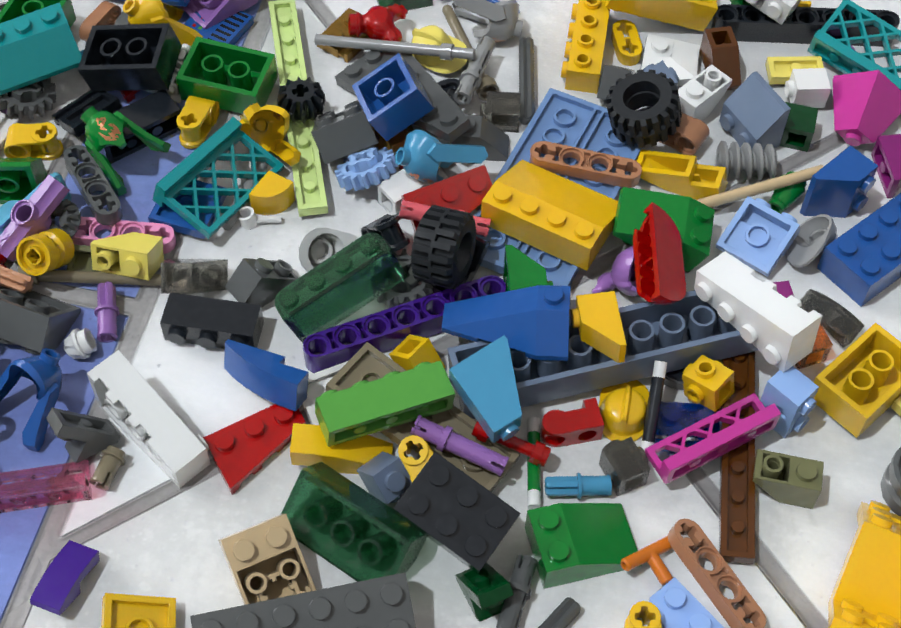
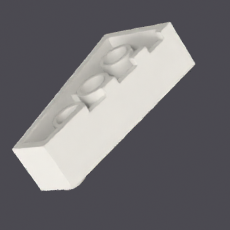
M726 251L697 270L694 284L697 296L717 310L722 320L733 325L747 343H752L763 354L768 363L775 365L784 373L812 352L823 315L815 310L809 313L800 308V300L792 295L785 298L778 293L776 284L768 279L761 282L757 279L753 269Z
M119 350L87 372L99 407L179 488L210 465L207 452L210 448L206 441L199 434L194 435L190 431L185 420L179 414L174 413L163 398Z

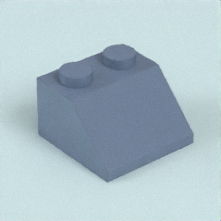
M756 71L724 102L719 122L723 129L728 131L738 142L740 148L744 142L750 144L751 150L755 143H760L762 149H764L766 144H772L774 148H777L780 145L791 108Z

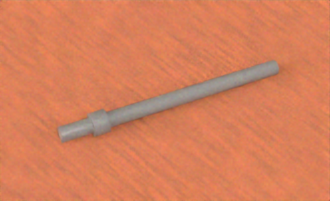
M316 34L314 39L315 45L438 56L441 60L450 61L453 58L475 59V49L455 47L454 44L449 43L430 45Z

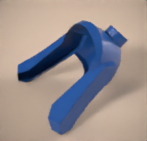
M48 348L42 349L40 355L14 360L0 377V402L17 384L21 376L32 380L36 385V399L39 401L22 432L23 445L32 451H39L44 444L49 424L46 418L51 408L55 407L62 386V370L58 364L61 355L57 351Z

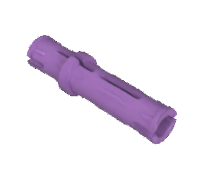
M418 415L414 423L415 426L411 429V435L419 436L436 445V449L441 452L445 449L501 477L509 457H505L453 432V428L448 425L444 428Z

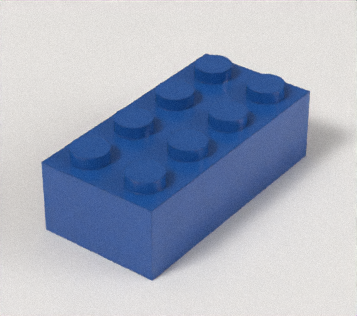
M901 193L824 248L817 266L819 271L860 307L901 278Z

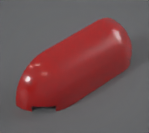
M652 202L643 212L647 216L640 230L634 229L633 233L636 289L638 295L649 303L671 305L682 300L686 294L681 236L671 217L661 207Z

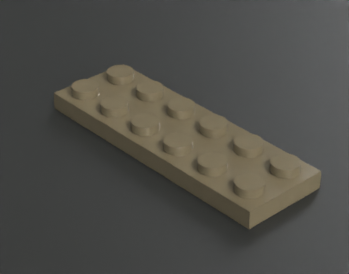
M366 342L326 384V391L344 390L363 380L370 382L383 378L390 372H404L406 370ZM454 405L450 410L424 417L444 428L448 425L453 428V432L505 457H509L501 477H499L497 474L445 449L441 452L436 449V445L426 441L433 453L436 452L490 492L493 491L519 460L520 453L496 442L492 443L489 439L484 443L476 439L477 437L472 436L471 433L476 421ZM416 420L380 432L397 445H400L405 437L411 436L410 432L412 427L415 426ZM415 444L411 445L410 454L419 459L421 457L419 451L423 447L418 448Z

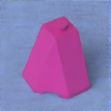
M880 70L834 76L832 81L835 132L844 139L845 143L851 146L874 143L878 136H881L901 114V90Z

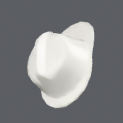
M315 228L308 231L302 238L298 247V258L301 266L313 275L337 280H348L356 277L363 270L367 261V251L364 243L351 233L329 228Z

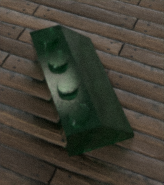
M323 462L301 470L281 514H287L297 541L357 582L406 573L416 561L427 539L426 535L395 514L393 508Z

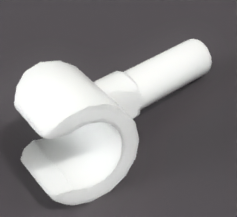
M244 206L239 209L243 217L239 218L242 227L247 230L255 228L258 223H281V216L256 215L250 206Z

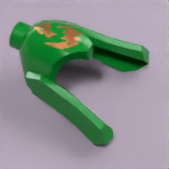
M91 106L80 118L86 124V149L99 165L118 196L127 193L123 178L113 169L106 156L102 155L100 151L107 146H116L123 149L127 145L123 135L125 126L153 151L168 152L171 144L148 133L119 111L111 113L101 110L98 112Z

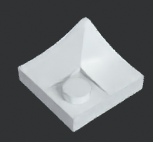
M647 34L640 70H643L650 64L655 65L663 60L668 68L672 67L679 77L678 86H683L697 76L700 45Z

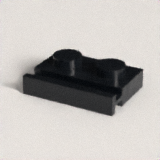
M90 90L54 113L52 117L56 125H61L64 130L78 138L85 134L86 124L80 118L88 108L93 106L98 112L102 110L113 113L121 109L122 105L119 98L107 91Z

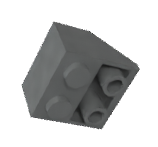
M359 100L345 105V110L337 114L332 110L318 116L319 120L315 122L311 134L324 164L379 142V133L368 122Z

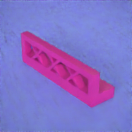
M753 393L645 448L644 453L666 485L774 429L782 413L774 403L764 407L757 395ZM750 405L756 411V413L744 419H739L740 411ZM719 421L732 424L717 433H712L713 424ZM692 435L705 438L690 447H684L686 438ZM664 449L677 452L662 462L656 454Z

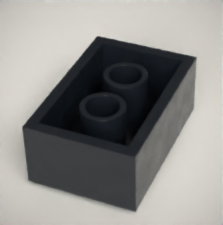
M169 23L92 26L78 72L91 91L169 90L182 45Z
M436 452L433 453L393 508L395 514L478 574L521 514Z

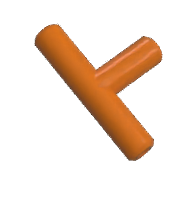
M668 536L622 558L621 567L623 570L630 571L647 562L660 584H667L673 577L659 555L673 549L668 541Z

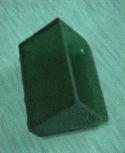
M367 233L281 289L276 295L275 307L283 321L303 343L309 335L334 327L408 276L383 237L377 233Z

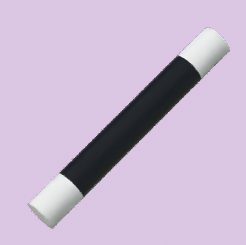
M654 361L639 457L647 458L644 453L645 448L655 443L667 362Z

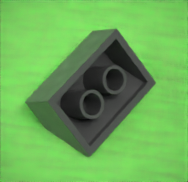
M0 285V342L8 345H20L25 347L26 352L40 355L44 348L56 349L78 318L81 308L32 290L23 294Z

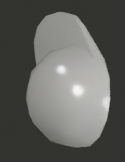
M827 214L813 216L800 225L799 234L786 252V257L790 264L799 268L809 265L824 251L828 244L836 239L837 227L832 217Z

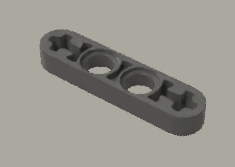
M74 145L67 148L63 154L66 169L96 221L102 225L118 223L123 216L121 204L99 165L89 154L85 146ZM85 174H94V176L89 178L81 177ZM95 191H104L101 195H91ZM107 205L109 211L103 209V206Z

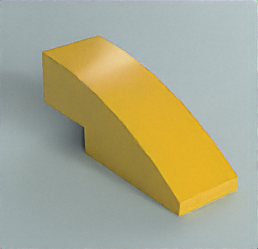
M641 150L637 158V162L642 167L641 178L681 196L698 200L725 192L728 184L726 167L698 164L697 156Z
M293 423L290 446L292 465L325 466V473L358 474V468L381 452L393 455V443L369 435L328 447L320 425Z

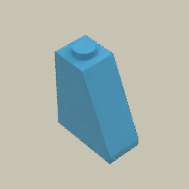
M503 335L449 369L450 383L492 443L501 438L503 441H506L513 437L520 430L519 427L521 426L522 419L508 339Z

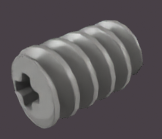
M721 141L716 150L715 166L726 167L727 177L730 170H734L735 177L739 178L742 170H744L747 179H751L754 171H757L759 180L763 179L765 172H768L769 178L772 179L775 178L777 170L776 150L774 151L772 144H766L764 149H762L760 143H755L751 150V146L747 142H744L741 148H739L738 142H732L728 149L726 141Z

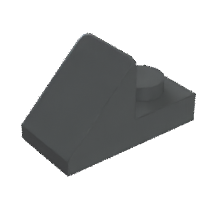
M51 408L46 418L54 434L58 438L67 441L65 448L74 463H79L106 449L107 446L118 443L120 435L108 419Z

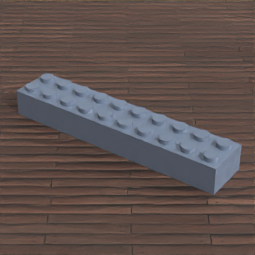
M695 290L686 292L682 300L671 305H655L646 301L619 308L627 344L625 362L617 363L581 341L579 329L572 327L571 320L568 361L535 360L525 357L524 352L510 348L521 408L651 377L655 360L667 362V373L686 368L690 363L693 364L701 355L712 360H721L759 351L752 343H747L733 325L722 320L717 310L708 302L702 301L697 296ZM481 340L447 348L449 369L491 342ZM456 392L462 412L472 419H476Z

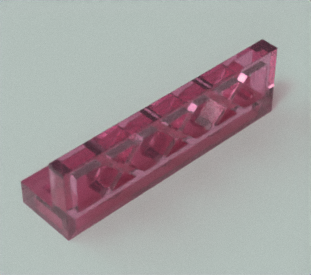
M89 460L79 463L71 462L0 473V513L92 500V488L89 482L91 478Z

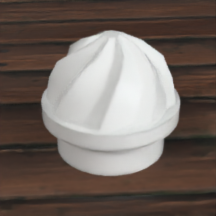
M76 328L64 339V350L73 359H86L91 356L92 352L97 350V344L89 329L84 328L80 330Z

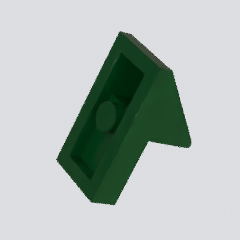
M487 562L479 574L470 568L455 575L478 621H483L499 614L504 600L514 595L510 582Z

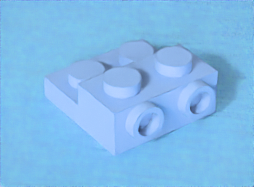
M747 196L717 241L716 248L722 252L726 251L745 265L768 277L781 256L786 254L799 234L800 224L797 223L798 221L792 215L785 212L780 214L771 209V205L763 199L756 198L754 200Z

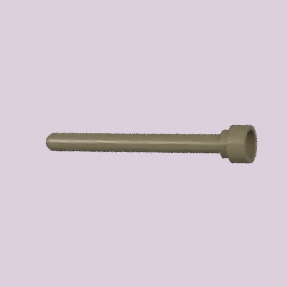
M444 5L442 12L455 38L463 42L467 48H472L453 8L450 5ZM483 72L481 77L482 83L475 91L481 100L487 101L497 96L499 87L494 78Z
M18 266L19 273L32 277V286L34 284L39 285L40 282L99 284L107 281L116 285L165 286L168 282V278L164 274H154L149 281L93 271L52 270L43 275L33 276L27 274Z

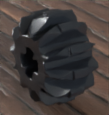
M299 76L296 81L287 79L286 85L280 86L277 98V105L290 114L292 123L301 120L304 125L306 120L316 121L317 115L323 114L326 102L325 93L319 82H313L310 77L306 80H301Z

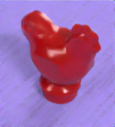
M394 4L387 7L373 6L364 15H361L359 12L349 14V36L359 38L362 34H366L370 39L401 42V31L395 26L394 22L399 19H405L408 10L403 5Z

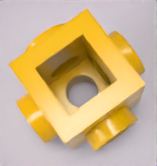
M701 355L683 371L684 395L693 403L701 404L716 412L734 393V371L725 367L717 360Z

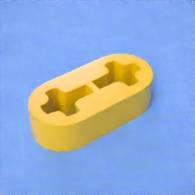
M616 21L612 26L611 33L616 57L623 65H636L641 60L642 44L637 28L631 21Z

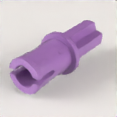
M109 281L99 283L97 286V307L94 310V314L97 317V340L106 343L113 342L118 338L117 316L120 314L119 308L116 307V287Z

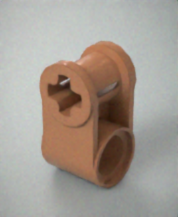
M682 112L680 127H676L677 132L673 136L668 135V140L663 144L679 151L681 154L694 155L709 136V128L703 121Z

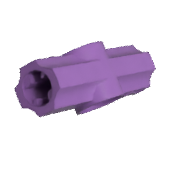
M48 174L28 200L18 201L11 210L10 217L12 221L0 234V254L14 262L19 242L28 236L39 234L50 228V215L70 190Z

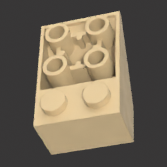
M286 513L218 540L244 605L316 590Z

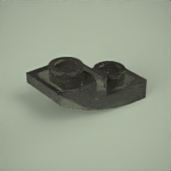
M809 289L800 299V308L808 313L815 310L823 315L820 326H823L843 348L849 345L865 326L842 305L818 291Z

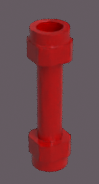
M477 421L471 435L486 443L487 439L490 440V438ZM516 436L506 441H503L502 438L496 441V443L528 456V462L535 465L539 464L543 467L551 452V448L547 447L544 443L536 441L534 445Z

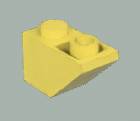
M131 232L93 240L90 243L92 270L149 281L164 264L163 237Z

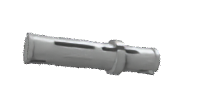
M484 36V39L482 37L479 39L475 50V59L470 60L467 69L459 77L460 84L453 98L460 105L469 104L475 90L482 83V74L496 47L495 41L490 37Z

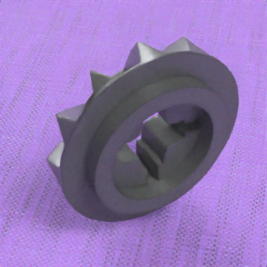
M65 199L61 201L50 215L51 226L49 229H61L69 234L71 238L75 235L81 222V213L77 205ZM56 216L60 217L59 224L61 227L55 225L54 219Z

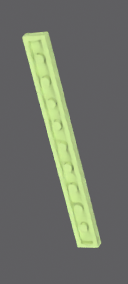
M295 0L268 1L280 86L286 85L287 79L296 81L298 76L301 80H306L307 73ZM310 119L306 120L305 125L301 120L292 123L290 120L287 131L288 143L301 152L300 161L292 166L299 217L328 213L319 150L311 134L315 124Z

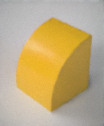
M269 170L249 193L250 205L255 214L274 215L288 209L295 201L293 182Z
M411 334L389 354L391 359L406 371L413 369L423 362H442L429 338Z

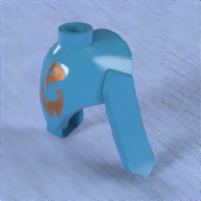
M414 130L406 135L404 147H400L397 150L395 162L397 165L403 166L405 172L411 177L428 184H433L444 178L438 175L439 167L448 168L452 163L481 164L489 155L482 145L442 144L437 138L427 132Z

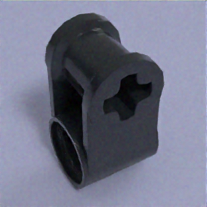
M386 214L361 228V235L366 245L372 251H381L388 254L410 244L409 238L404 236L398 223L400 220L398 214Z

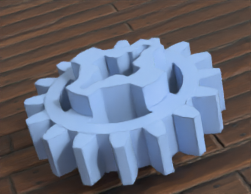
M369 147L361 152L350 154L348 158L343 160L344 164L337 165L338 170L334 172L340 188L345 187L346 191L354 188L355 191L365 188L368 189L370 186L379 185L385 179H389V174L396 173L398 165L395 162V154L392 149L388 150L387 147H383L379 150L378 147Z

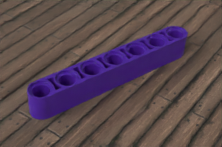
M495 275L485 276L461 284L456 289H446L311 334L303 342L306 368L310 372L316 373L349 361L366 342L384 353L395 349L409 334L428 338L443 333L442 320L445 303L506 292L505 282L502 278Z

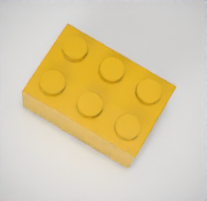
M877 323L873 324L814 379V383L819 386L814 397L817 401L816 405L856 438L901 396V342Z

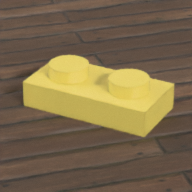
M821 56L767 57L765 63L769 85L785 84L790 79L792 69L824 68Z

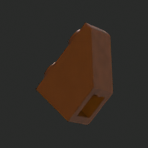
M731 26L704 29L699 53L705 69L712 64L733 79L732 84L727 90L737 89L741 85L739 46Z

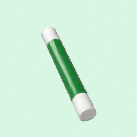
M529 417L527 419V442L535 445L536 441L540 442V419L538 417ZM527 456L528 509L531 510L541 507V469L539 464L535 465L528 462L529 457Z

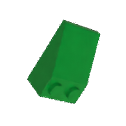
M623 187L620 190L613 236L633 245L634 229L640 230L647 216L643 212L653 202L671 217L679 230L685 272L689 273L709 256L714 209L687 196Z
M558 503L527 510L525 531L533 557L538 561L537 570L543 589L623 571L621 559L638 551L621 503Z

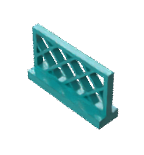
M843 0L821 30L819 29L814 35L807 51L814 56H821L822 61L843 74L880 70L901 90V78L898 76V73L901 72V66H896L893 56L901 55V49L891 50L888 41L890 39H897L901 42V30L851 0ZM844 9L854 13L856 20L844 21L842 16ZM874 25L878 28L880 34L867 35L865 26ZM859 27L861 36L849 38L846 28ZM840 29L842 38L835 39L827 34V31ZM882 41L884 51L872 52L869 42ZM863 43L866 53H858L851 48L850 44ZM887 57L889 67H881L875 63L874 58Z
M234 117L162 178L155 186L152 199L161 207L166 204L208 239L232 218L240 208L250 201L249 193L258 184V179H262L267 173L257 172L256 162H266L273 168L270 171L279 174L284 168L283 163L240 130L242 123ZM240 141L249 148L250 154H234V146ZM218 160L230 161L231 171L216 170L215 163ZM235 161H250L251 171H236ZM199 177L211 178L212 188H196V180ZM216 178H232L233 188H217ZM237 178L252 179L253 187L251 189H238ZM179 195H192L193 205H181L175 198ZM197 195H213L214 206H198ZM218 195L234 196L235 204L233 206H219ZM199 213H215L216 221L208 227L199 219Z

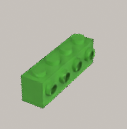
M441 361L434 363L423 362L413 369L404 372L393 371L386 374L383 378L370 382L363 380L344 390H329L316 398L315 414L327 446L330 447L414 421L418 415L424 418L450 410L453 407L455 392Z

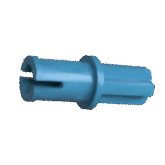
M576 473V476L545 478L544 487L547 496H577V499H581L582 496H611L612 493L611 475L581 476V473Z

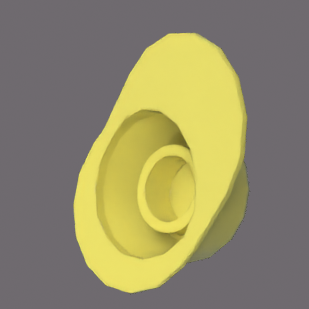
M435 25L425 26L421 29L414 28L412 31V43L430 45L449 43L454 44L455 47L467 48L463 42L447 35L443 29ZM412 54L423 67L441 74L454 73L464 67L468 59L453 58L452 61L441 60L438 56Z

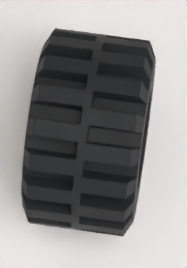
M649 69L648 72L637 70L635 74L631 72L625 74L626 78H619L615 81L616 86L610 87L609 95L606 97V107L614 135H617L621 142L626 141L627 145L632 147L635 144H638L639 148H645V145L651 144V147L656 146L659 141L664 143L668 140V135L673 136L677 132L676 127H680L682 111L677 86L674 85V81L671 78H667L666 74L662 72L656 74V70ZM652 106V108L644 111H635L641 107Z
M432 205L425 212L417 227L411 252L412 273L417 281L449 289H456L462 283L472 263L476 245V223L471 213Z

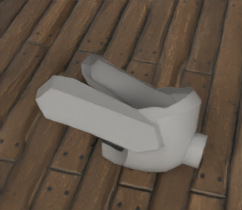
M453 0L452 5L457 16L487 25V28L484 30L473 29L474 38L480 39L482 37L484 39V36H487L495 42L509 40L513 36L521 37L523 21L518 20L520 5L516 0L500 1L497 3L487 0Z

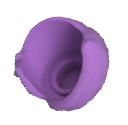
M633 246L625 249L616 257L611 272H606L598 277L597 285L592 289V294L609 292L618 288L627 296L634 297L638 295Z

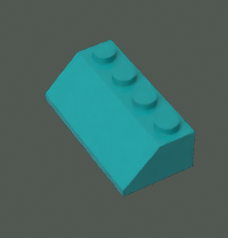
M60 2L0 23V95L79 67L82 55Z

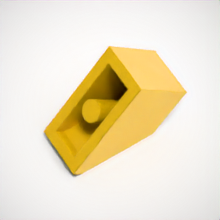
M615 291L576 295V308L571 309V322L573 328L579 329L581 341L617 363L625 362L627 344Z

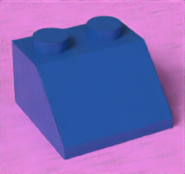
M850 145L812 176L800 213L803 216L827 214L830 217L845 218L854 210L860 211L868 201L867 192L876 182L874 175L878 165Z

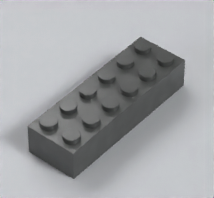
M405 572L190 616L192 628H416Z

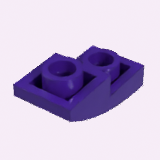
M69 540L41 577L30 598V604L61 615L81 593L80 582L100 561L99 551Z

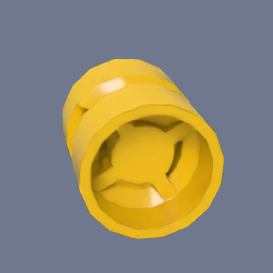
M53 228L22 239L16 248V258L23 271L29 275L39 276L70 263L74 257L75 247L69 234L61 229Z

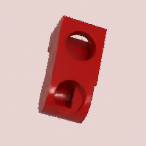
M596 398L583 400L581 409L566 412L561 410L548 411L542 419L540 432L542 441L551 447H561L601 440L604 422Z

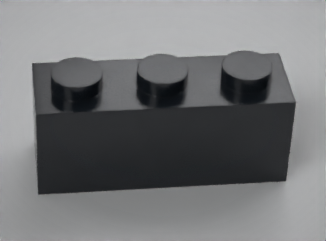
M159 90L117 110L159 139L180 131L176 119L181 110L166 90ZM125 126L123 135L127 145L123 149L116 146H107L100 153L106 156L110 164L147 147V145Z
M170 292L160 325L164 339L175 344L189 343L209 349L214 347L225 349V341L229 339L257 348L264 319L261 305Z

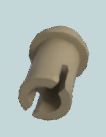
M107 446L106 450H102L100 453L102 458L89 482L92 485L98 482L96 488L108 491L119 467L125 465V452L114 446Z

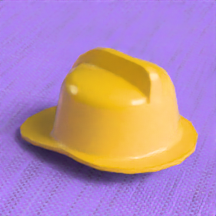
M634 380L602 389L599 409L604 422L603 435L609 440L616 443H631L643 435L649 391L640 381Z

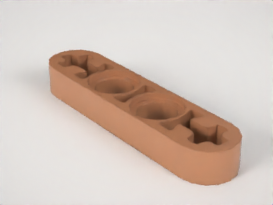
M547 141L536 142L530 148L529 162L552 173L628 188L638 185L641 178L642 167L640 163L630 158ZM566 158H574L579 163L576 165H568L563 160ZM597 163L603 164L607 169L597 171L592 168V165ZM613 168H616L615 173H612ZM629 171L631 174L625 175V172Z
M690 519L678 520L668 533V541L731 628H764L766 625L764 612L701 527ZM681 534H682V535H686V534H687L689 537L683 538V537L681 536ZM698 547L699 549H697L696 552L693 553L692 550H695V548ZM698 558L708 559L713 565V570L704 569L700 565ZM719 586L729 587L734 594V599L724 597L720 592ZM739 603L742 607L735 610L734 607ZM749 618L752 623L747 624L743 619Z

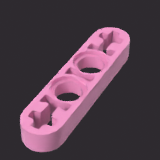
M82 216L79 230L71 238L75 245L90 246L93 240L103 239L96 237V234L103 229L111 231L108 237L131 232L160 237L166 236V238H163L164 254L171 252L175 248L177 241L173 228L167 224L120 220L113 225H102L93 217Z

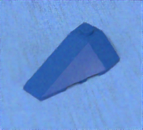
M537 285L445 303L442 332L474 342L484 340L491 343L505 335L508 339L509 348L524 352L525 357L535 360L568 361L571 286Z

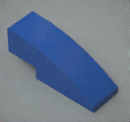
M228 339L225 341L224 369L245 388L272 403L293 411H297L307 399L308 371L285 365V356Z

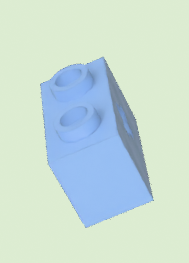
M794 366L784 373L779 370L769 379L760 399L764 407L774 403L782 413L774 430L783 438H786L793 430L798 433L804 428L810 419L807 415L817 403L814 397L819 386Z

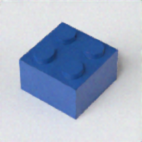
M400 53L352 85L368 122L386 142L434 109L417 74Z

